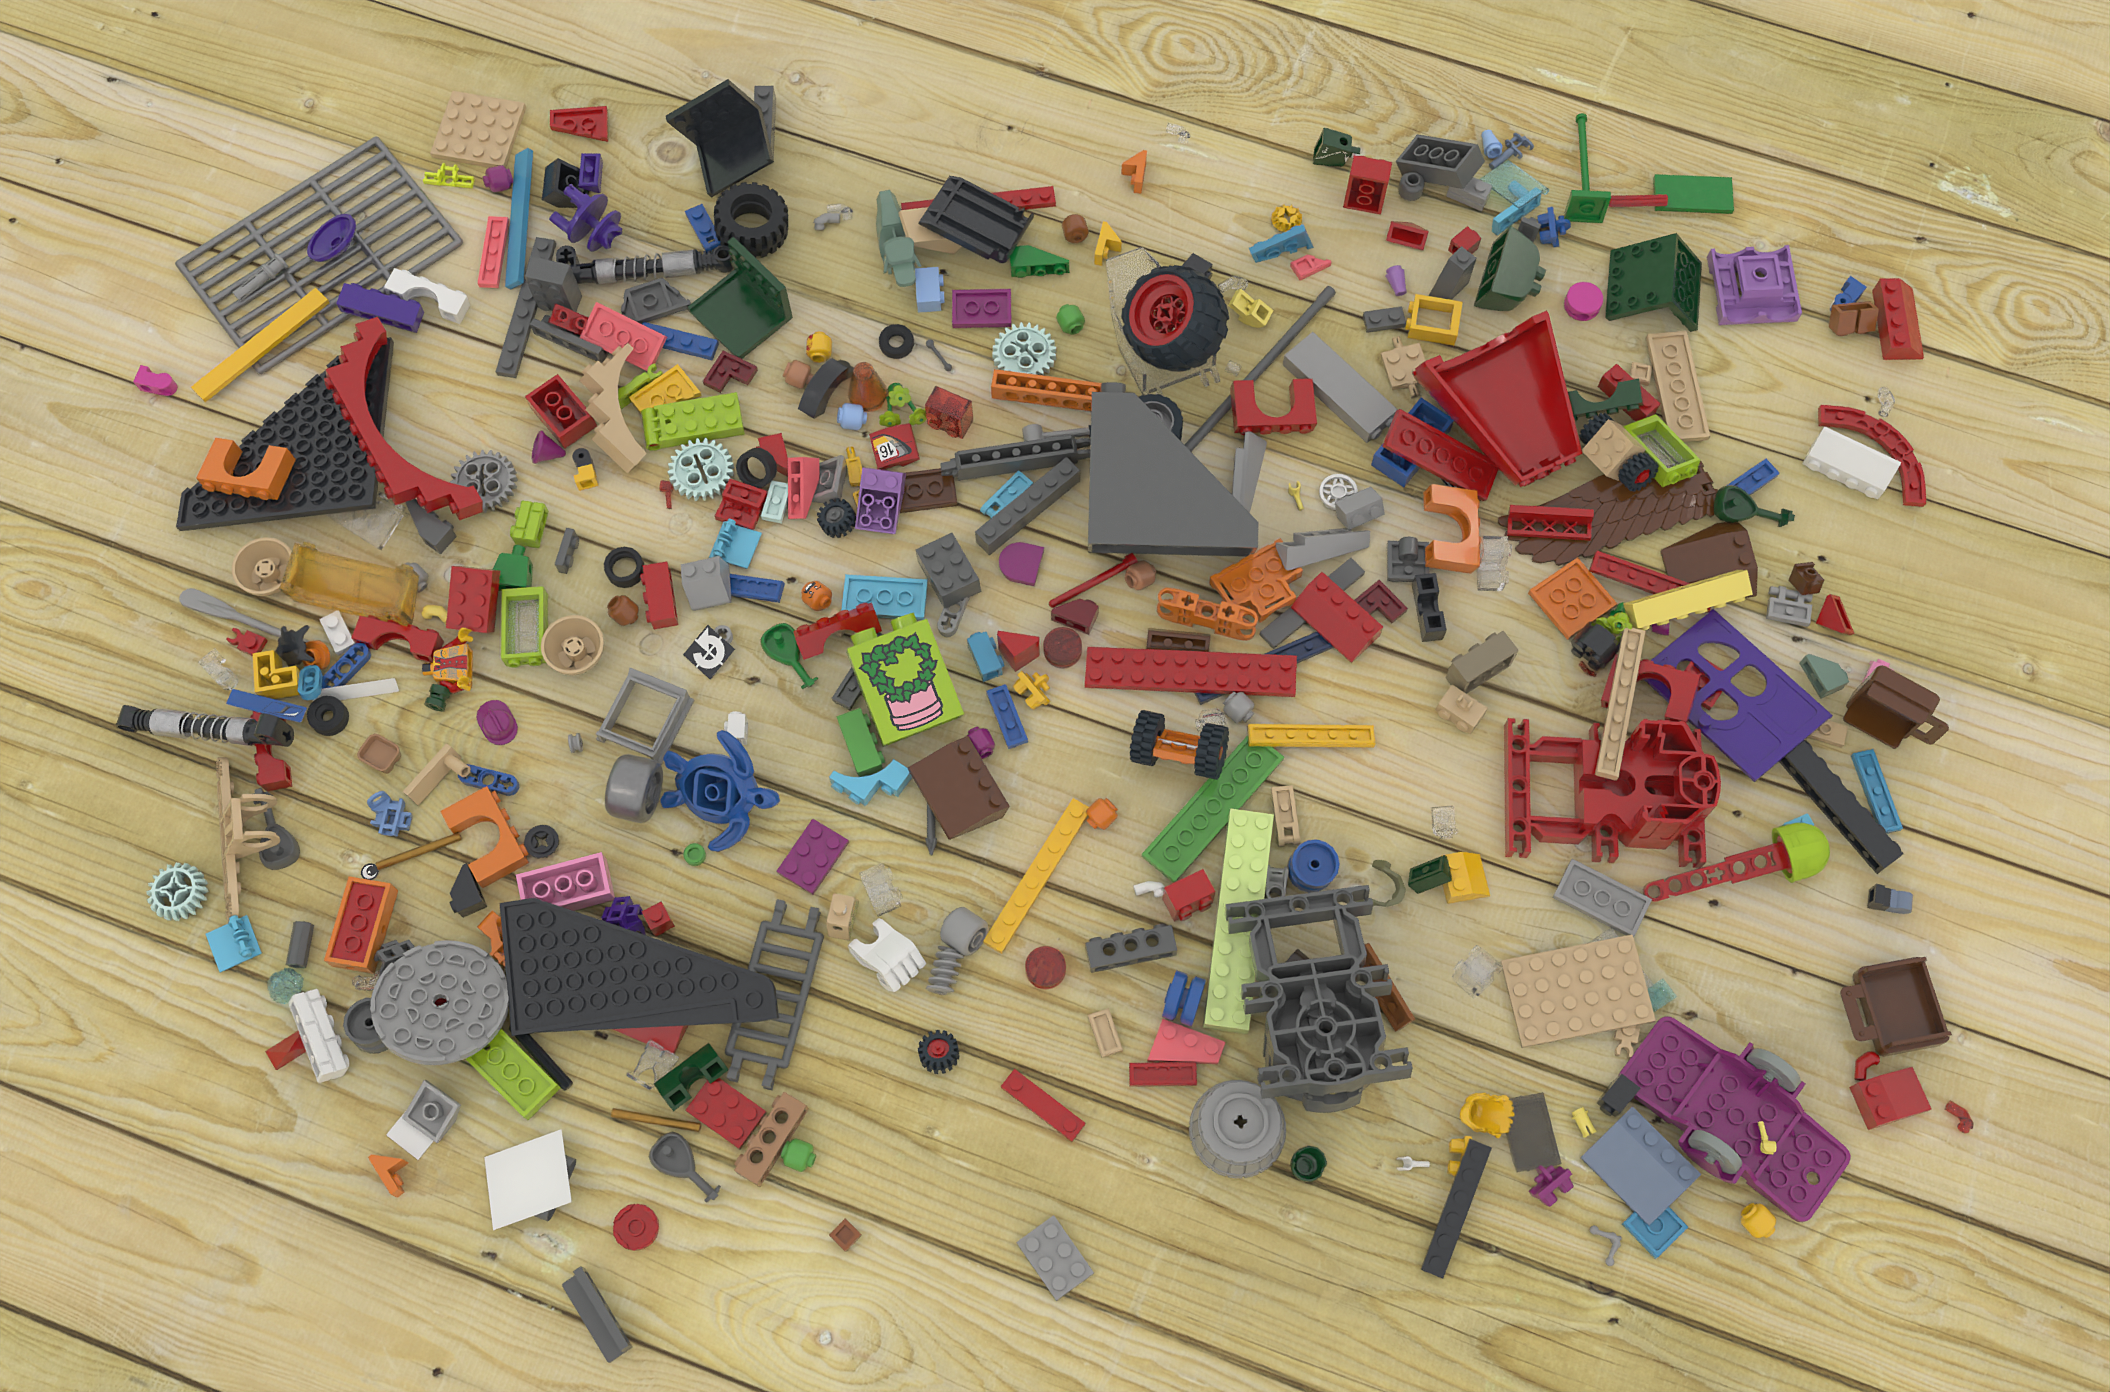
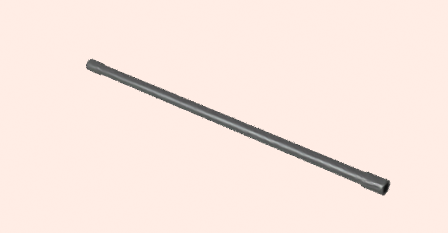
M1327 286L1317 296L1312 305L1244 380H1253L1255 382L1318 311L1336 294L1331 286ZM1231 394L1185 443V446L1191 452L1232 408Z

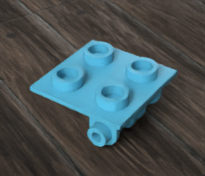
M728 519V521L722 524L709 558L720 556L726 563L748 569L762 533L737 526L733 519Z
M237 915L231 916L228 924L206 933L220 973L262 954L248 915L238 918Z

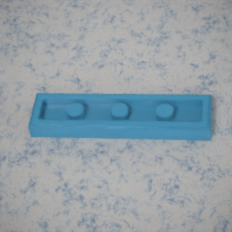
M1874 749L1853 753L1851 758L1874 820L1877 824L1884 827L1886 834L1901 831L1903 827Z

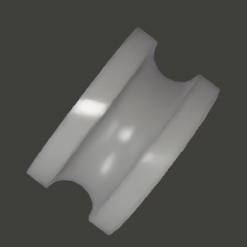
M720 625L714 629L718 634L722 632L725 634L727 632V638L724 640L729 644L732 642L733 634L728 626Z
M576 733L575 736L569 734L568 743L571 753H575L576 750L582 752L583 743L580 733Z

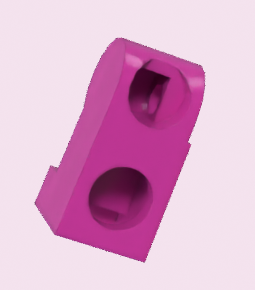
M140 365L133 381L140 391L164 396L173 395L178 388L176 382L169 374L153 373L148 366Z

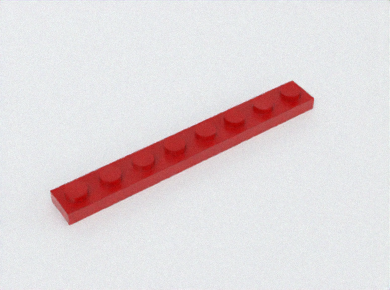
M1054 186L992 193L1019 207V209L1029 210L1056 207ZM934 199L901 203V210L926 208L930 206Z

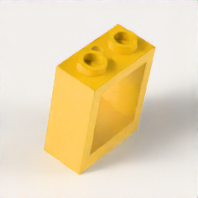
M1415 294L1414 301H1410L1408 313H1411V318H1407L1405 330H1409L1407 338L1454 346L1458 336L1463 302ZM1418 308L1451 313L1449 330L1416 325Z

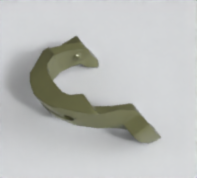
M1374 860L1372 867L1387 874L1393 880L1396 891L1393 893L1392 899L1387 902H1379L1372 899L1373 906L1389 907L1399 904L1406 892L1401 876L1390 869L1391 864L1389 862Z

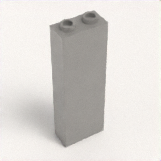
M1314 332L1310 333L1284 355L1283 366L1297 379H1313L1314 395L1366 443L1371 439H1377L1385 427H1390L1395 412L1398 409Z

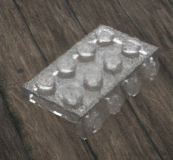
M379 491L375 509L325 515L377 549L382 550L402 517L408 518L410 514L404 511L406 509L405 506L402 504L395 506V504L389 501L386 494Z

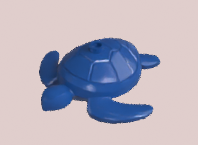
M724 730L717 732V739L729 756L710 753L686 761L675 752L667 751L663 760L666 767L678 772L675 777L677 790L664 792L660 799L663 808H673L685 803L696 816L705 821L716 824L729 823V827L709 842L708 848L716 852L728 849L741 841L750 825L748 813L755 805L759 809H768L775 807L780 802L778 792L768 788H758L756 779L753 776V763L748 752L738 739Z

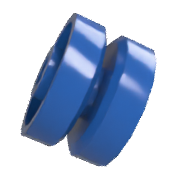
M1317 839L1307 840L1300 844L1289 858L1287 864L1288 877L1292 884L1301 891L1308 893L1319 892L1326 888L1338 874L1340 866L1338 855L1334 848L1324 841Z
M1176 970L1165 997L1162 1017L1174 1020L1179 1008L1183 1009L1180 1017L1181 1023L1192 1027L1206 979L1195 976L1192 979L1190 988H1186L1188 974Z

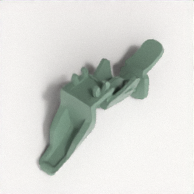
M890 190L879 191L876 199V230L879 250L884 263L883 274L887 273V271L888 275L892 274L891 268L893 267L896 284L900 287L911 286L916 282L914 263L916 262L917 266L921 267L914 253V241L905 235L899 217L901 208L896 196Z

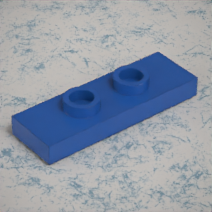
M730 574L731 596L780 603L785 586L783 581Z

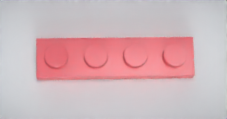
M488 216L478 277L479 287L499 288L509 227L508 217Z

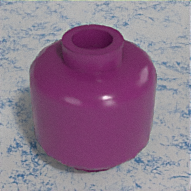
M503 165L487 168L486 176H483L485 187H489L493 193L508 190L511 184H513L510 169H506Z
M979 727L970 729L967 736H969L980 757L985 759L992 755L995 742L988 729Z

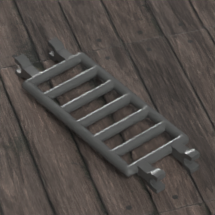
M779 899L776 900L772 921L765 920L760 924L748 970L803 982L799 995L776 990L777 999L797 1003L794 1016L779 1013V1019L773 1020L791 1024L788 1037L740 1027L741 1023H732L724 1051L725 1055L733 1057L727 1074V1078L732 1082L738 1083L743 1060L768 1065L761 1085L767 1090H773L777 1069H786L790 1064L824 939L822 933L815 932L821 914L819 908L810 907L805 929L782 924L787 904H785L786 901ZM767 930L814 940L811 953L765 943ZM766 951L808 961L806 972L804 974L760 964L758 962L761 952ZM738 1035L785 1046L782 1059L735 1049Z

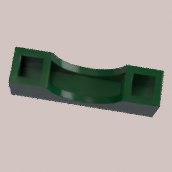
M1639 378L1618 382L1614 394L1602 402L1587 401L1581 397L1577 390L1568 392L1575 421L1578 420V417L1586 416V419H1591L1595 415L1598 416L1599 413L1606 412L1607 415L1617 414L1621 409L1634 411L1640 409L1639 406L1644 405Z

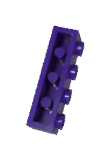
M344 283L336 303L341 312L368 320L378 317L383 324L417 333L424 315L421 304L415 300H403L395 294L385 295L373 288L370 290L364 289L356 283H351V285Z

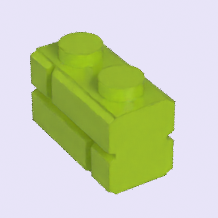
M522 500L520 507L516 508V523L510 529V537L515 545L531 548L540 547L549 512L544 503Z

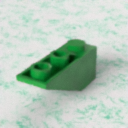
M1030 245L1016 246L1010 256L1011 277L1023 278L1035 275H1063L1070 273L1068 259Z

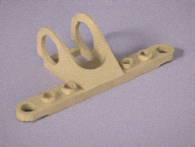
M218 757L216 760V765H218L216 766L218 768L216 769V775L219 779L217 782L224 900L226 901L225 909H227L225 913L226 919L229 920L231 916H238L239 914L238 895L241 893V883L237 882L236 875L239 874L240 867L239 862L235 860L276 846L280 843V837L271 831H245L243 834L245 822L249 818L267 812V809L274 807L277 804V799L266 794H242L241 798H231V794L234 792V783L230 781L228 758ZM250 801L267 802V804L257 807L241 805ZM252 838H268V839H270L269 841H266V842H263V843H245V842H244V841H246V840H248V839H252Z

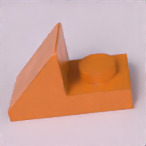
M1147 150L1139 152L1122 163L1121 174L1132 176L1131 185H1134V193H1142Z
M371 1154L368 1158L390 1195L399 1197L405 1193L401 1187L404 1183L395 1172L406 1166L409 1162L400 1158Z

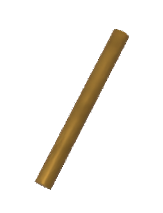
M459 832L378 861L376 862V867L378 870L390 867L461 841L462 837Z
M613 1108L611 1112V1117L695 1132H700L701 1123L616 1108Z

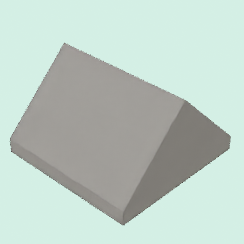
M839 455L819 463V481L812 502H827L829 504L830 499H833L834 502H836V498L841 500L847 472L844 456Z

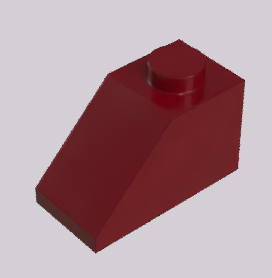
M1077 599L1053 608L1051 620L1089 635L1098 617L1099 606L1088 599Z

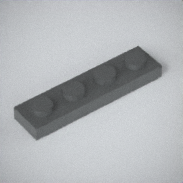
M880 632L876 633L878 637L884 635ZM852 667L832 697L833 702L848 710L852 709L862 693Z

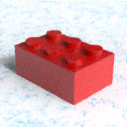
M1354 155L1343 208L1381 215L1393 162Z
M558 374L525 396L532 411L564 449L597 427L594 418L585 410V405Z
M451 566L446 620L447 629L460 630L461 628H467L473 632H495L500 570Z

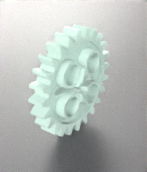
M1021 322L1019 328L1012 324V330L1006 327L1005 334L1000 332V339L995 338V345L992 347V357L995 359L994 366H998V370L1044 376V372L1050 373V367H1054V360H1056L1055 341L1051 340L1050 333L1045 335V328L1039 331L1038 325L1031 328V324L1028 323L1027 327H1024Z
M697 438L696 444L689 440L688 447L682 444L683 450L676 449L677 456L670 457L673 462L668 463L669 469H671L668 471L670 482L673 484L675 491L679 490L681 496L686 493L687 499H690L692 495L695 501L699 499V496H702L703 500L706 501L707 495L714 499L713 493L716 492L721 495L720 489H725V483H728L729 479H731L729 476H734L732 457L727 449L723 450L722 444L716 446L715 440L710 444L707 438L704 439L703 443H700L699 438ZM695 455H697L700 460L701 466L708 480V484L704 483V480L694 458ZM687 463H692L690 466L685 467ZM712 473H718L715 476H710ZM693 480H699L697 483H691Z

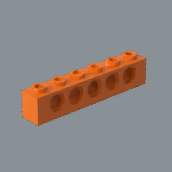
M994 369L991 394L993 399L1091 411L1092 392H1100L1102 383Z

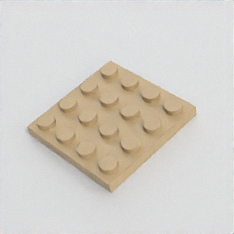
M452 91L430 152L432 158L489 168L503 165L506 168L526 110L525 103Z

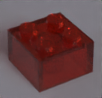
M935 386L925 403L927 424L931 428L945 431L954 438H964L974 420L971 400Z

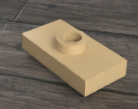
M1827 720L1808 738L1842 748L1845 743L1848 726Z

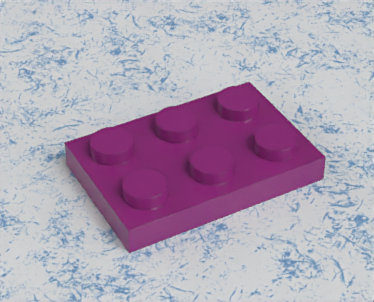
M1011 289L952 290V327H1012Z
M812 819L776 872L814 895L848 845L849 840Z

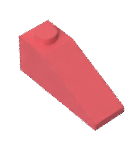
M788 458V519H806L819 481V458Z

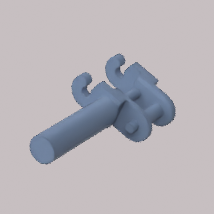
M1514 133L1511 140H1505V145L1508 149L1492 161L1489 167L1495 170L1512 155L1515 157L1518 155V159H1521L1523 155L1517 148L1520 145L1526 148L1530 146L1529 149L1532 150L1534 148L1533 143L1525 136L1522 137L1520 134Z

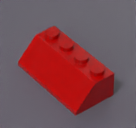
M1880 278L1872 293L1874 305L1879 309L1877 325L1883 360L1923 359L1924 354L1913 288L1900 278Z
M1323 572L1306 586L1291 606L1292 610L1351 663L1380 637L1383 626Z

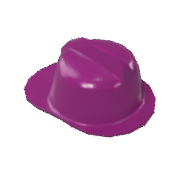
M491 700L480 706L476 718L487 740L495 745L510 743L517 734L518 726L509 707L499 700Z

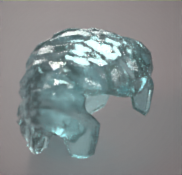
M284 968L279 972L273 973L267 981L270 998L276 1003H289L293 995L301 992L304 978L291 968Z

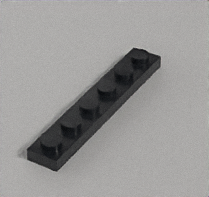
M1469 1138L1421 1270L1442 1279L1444 1278L1492 1147Z

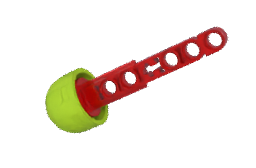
M1806 823L1787 824L1772 829L1773 844L1724 857L1725 861L1673 875L1665 880L1659 879L1649 882L1643 888V895L1651 898L1652 901H1660L1669 898V895L1678 896L1728 881L1734 884L1782 870L1785 878L1790 883L1812 877L1824 869L1830 856L1829 843L1823 832L1813 825ZM1759 855L1766 859V864L1762 868H1758L1754 863L1755 858ZM1737 861L1742 862L1745 866L1744 872L1741 874H1737L1733 870V865ZM1715 868L1723 871L1719 880L1717 877L1708 878L1710 883H1707V876L1704 870H1707V874L1714 873ZM1695 873L1702 877V883L1698 886H1694L1690 881L1691 876ZM1673 879L1681 883V888L1677 892H1673L1669 888V883ZM1652 885L1657 886L1660 890L1656 898H1652L1648 894V888Z

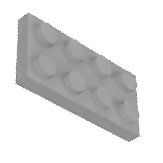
M1571 859L1552 897L1626 936L1633 935V937L1652 901L1651 898L1574 859Z

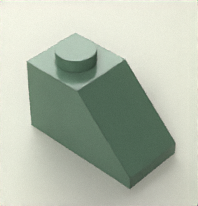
M1812 654L1805 655L1799 663L1820 698L1842 690L1849 683L1847 673L1841 669L1838 663Z

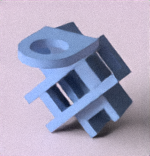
M379 791L367 800V805L376 813L375 821L371 820L370 824L374 827H380L378 833L381 835L398 837L399 830L409 831L413 815L410 812H404L406 803L402 798L399 801H392L385 791ZM381 796L380 799H378L377 801L373 802L374 799H376L377 797Z

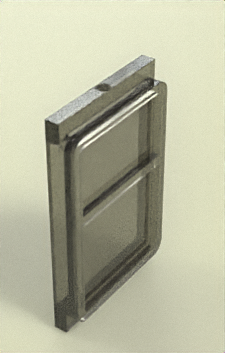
M1544 1093L1509 1098L1513 1102L1512 1106L1514 1107L1513 1112L1515 1115L1514 1117H1509L1513 1120V1124H1510L1511 1128H1509L1510 1131L1506 1133L1516 1172H1529L1530 1170H1535L1539 1165H1542L1544 1168L1550 1165H1561Z

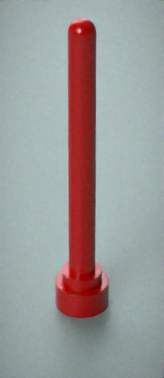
M1133 553L1124 556L1125 559L1122 560V563L1050 600L1049 606L1054 608L1126 570L1130 565L1138 562L1137 558Z

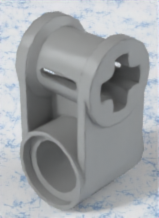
M1268 865L1264 899L1271 898L1269 895L1271 893H1277L1280 897L1285 896L1288 867L1283 869Z

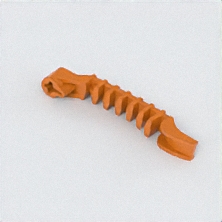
M491 911L477 928L491 939L492 951L490 955L495 960H499L498 963L505 968L501 917L494 911Z

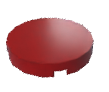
M642 1204L627 1205L619 1211L613 1222V1235L617 1243L625 1249L632 1251L643 1250L650 1246L657 1238L659 1232V1219L655 1212Z

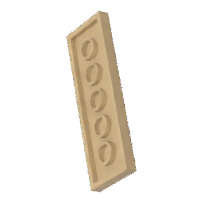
M1687 331L1647 334L1646 342L1664 423L1683 442L1709 440V427Z

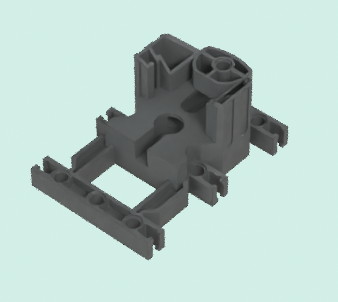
M1369 885L1225 905L1226 921H1228L1229 934L1251 931L1249 947L1256 980L1259 982L1241 984L1244 1013L1246 1015L1268 1012L1263 1043V1057H1265L1266 1063L1265 1067L1258 1068L1257 1075L1258 1084L1261 1085V1099L1285 1096L1302 1101L1306 1111L1331 1113L1343 1111L1360 1104L1362 1091L1372 1083L1411 1078L1413 1067L1411 1061L1407 1062L1409 1056L1408 1047L1384 1050L1386 1034L1378 1000L1374 997L1391 995L1393 984L1391 979H1387L1389 974L1388 964L1364 967L1367 953L1357 917L1372 914L1373 901L1372 898H1369ZM1339 902H1345L1346 905H1341ZM1295 908H1301L1303 910L1296 911ZM1251 914H1257L1259 916L1252 917ZM1232 917H1243L1234 920L1232 919ZM1333 920L1341 955L1277 963L1271 928ZM1382 978L1383 980H1387L1385 982H1373V980H1378ZM1362 981L1366 985H1359L1356 982ZM1246 997H1260L1253 1000L1246 999ZM1403 1062V1066L1392 1065V1063ZM1382 1064V1065H1384L1386 1068H1385V1069H1380V1065ZM1269 1080L1270 1083L1268 1085L1263 1082Z

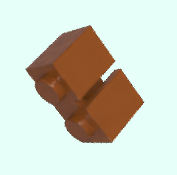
M1871 301L1832 305L1829 328L1838 336H1847L1854 333V331L1858 334L1875 331L1879 309Z

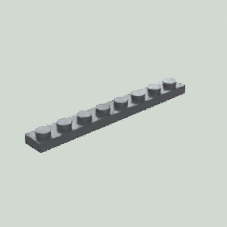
M536 237L527 268L532 256L552 261L556 241ZM525 277L495 371L497 376L517 378L531 331L530 323L535 318L538 308Z

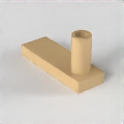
M446 743L404 789L403 793L415 804L419 805L450 770H453L461 777H466L471 769L460 760L462 757Z

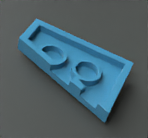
M1304 224L1294 226L1282 234H1276L1266 241L1257 242L1249 250L1255 263L1276 258L1282 252H1290L1292 254L1297 252V248L1306 246L1307 249H1311L1314 247Z

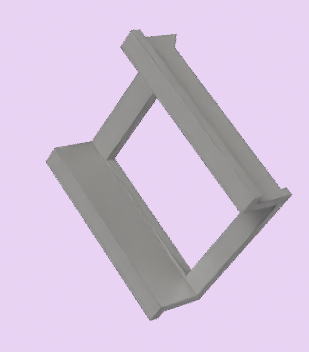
M629 668L626 680L603 724L596 733V740L602 743L609 740L646 755L662 765L663 757L670 750L694 703V699L690 698L687 690ZM635 683L677 699L652 748L611 732Z

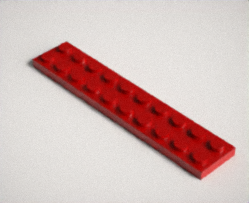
M1087 647L1085 688L1211 694L1243 692L1245 695L1295 697L1297 656Z

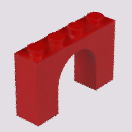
M1313 379L1292 380L1289 386L1291 410L1288 414L1281 417L1268 416L1258 408L1255 401L1253 380L1233 381L1230 387L1234 433L1245 435V432L1267 435L1272 432H1280V434L1300 432L1306 434L1313 431L1317 425Z
M1615 654L1601 698V707L1607 709L1618 654ZM1648 659L1640 660L1636 683L1644 679H1654L1666 685L1671 697L1665 713V720L1673 722L1684 721L1687 724L1700 684V675H1697L1692 670L1681 671L1671 665L1664 664L1661 666Z

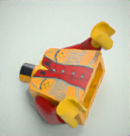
M461 628L455 639L440 650H436L432 663L422 664L423 675H433L436 683L449 688L452 694L463 690L470 691L472 688L473 651L465 643L472 642L473 637L468 636L472 630L467 628Z

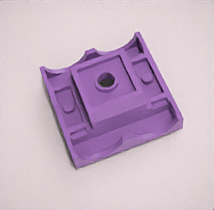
M1785 245L1783 248L1772 252H1758L1754 247H1746L1732 254L1717 253L1715 248L1710 250L1707 261L1709 273L1713 274L1718 302L1716 312L1719 325L1797 322L1799 320L1802 310L1789 245ZM1755 272H1761L1765 277L1760 278ZM1735 273L1739 275L1742 292L1741 298L1739 297Z

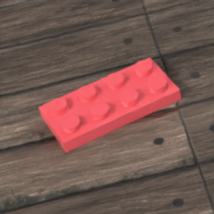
M596 302L580 338L602 347L603 350L611 354L618 346L623 348L629 343L634 349L625 361L647 371L650 365L656 363L667 336Z

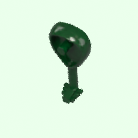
M1733 485L1721 487L1714 500V513L1716 517L1728 523L1741 522L1754 516H1759L1779 522L1778 527L1788 525V522L1794 521L1795 515L1792 514L1793 511L1784 508L1781 509V514L1758 508L1755 501L1746 491Z

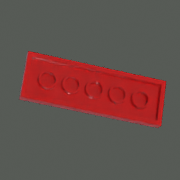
M1401 409L1396 410L1382 447L1457 488L1477 491V497L1481 501L1488 499L1498 468L1487 456Z

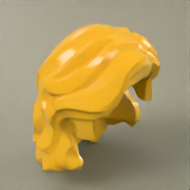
M1474 1093L1465 1099L1466 1103L1460 1110V1119L1473 1131L1487 1132L1496 1138H1500L1502 1133L1510 1131V1124H1513V1120L1509 1117H1514L1515 1113L1513 1112V1102L1506 1095L1490 1096L1487 1093Z

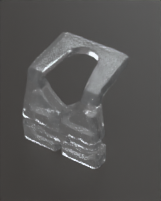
M649 1040L635 1070L627 1072L626 1076L648 1090H655L657 1088L654 1083L670 1072L672 1067H675L679 1057L669 1050H664L656 1042ZM653 1069L654 1083H646L638 1077L643 1071Z

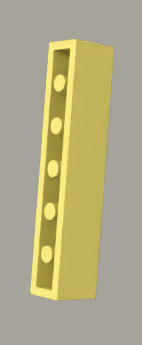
M1735 570L1623 604L1632 628L1647 630L1650 629L1652 624L1664 625L1669 623V619L1675 617L1676 620L1689 617L1688 614L1692 612L1700 614L1707 612V608L1712 606L1714 608H1721L1727 606L1726 602L1733 601V603L1744 601L1746 596L1753 595L1748 571Z

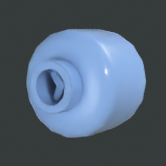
M844 403L842 407L838 408L837 423H840L843 429L860 430L862 424H866L867 412H864L860 404Z

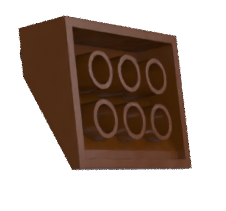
M969 736L947 744L908 767L911 776L948 840L1002 819L1010 807Z

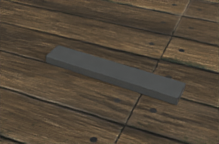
M1350 558L1328 577L1345 591L1361 578L1365 571ZM1290 607L1260 631L1259 635L1274 649L1304 625L1306 621Z

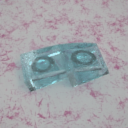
M1664 978L1647 989L1653 1012H1656L1677 997Z

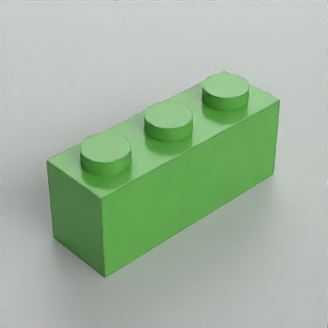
M861 708L836 716L858 777L873 775L883 770L882 763H885L882 752H877L875 745L878 744L875 733L869 732L868 726L871 723L867 713L863 715Z

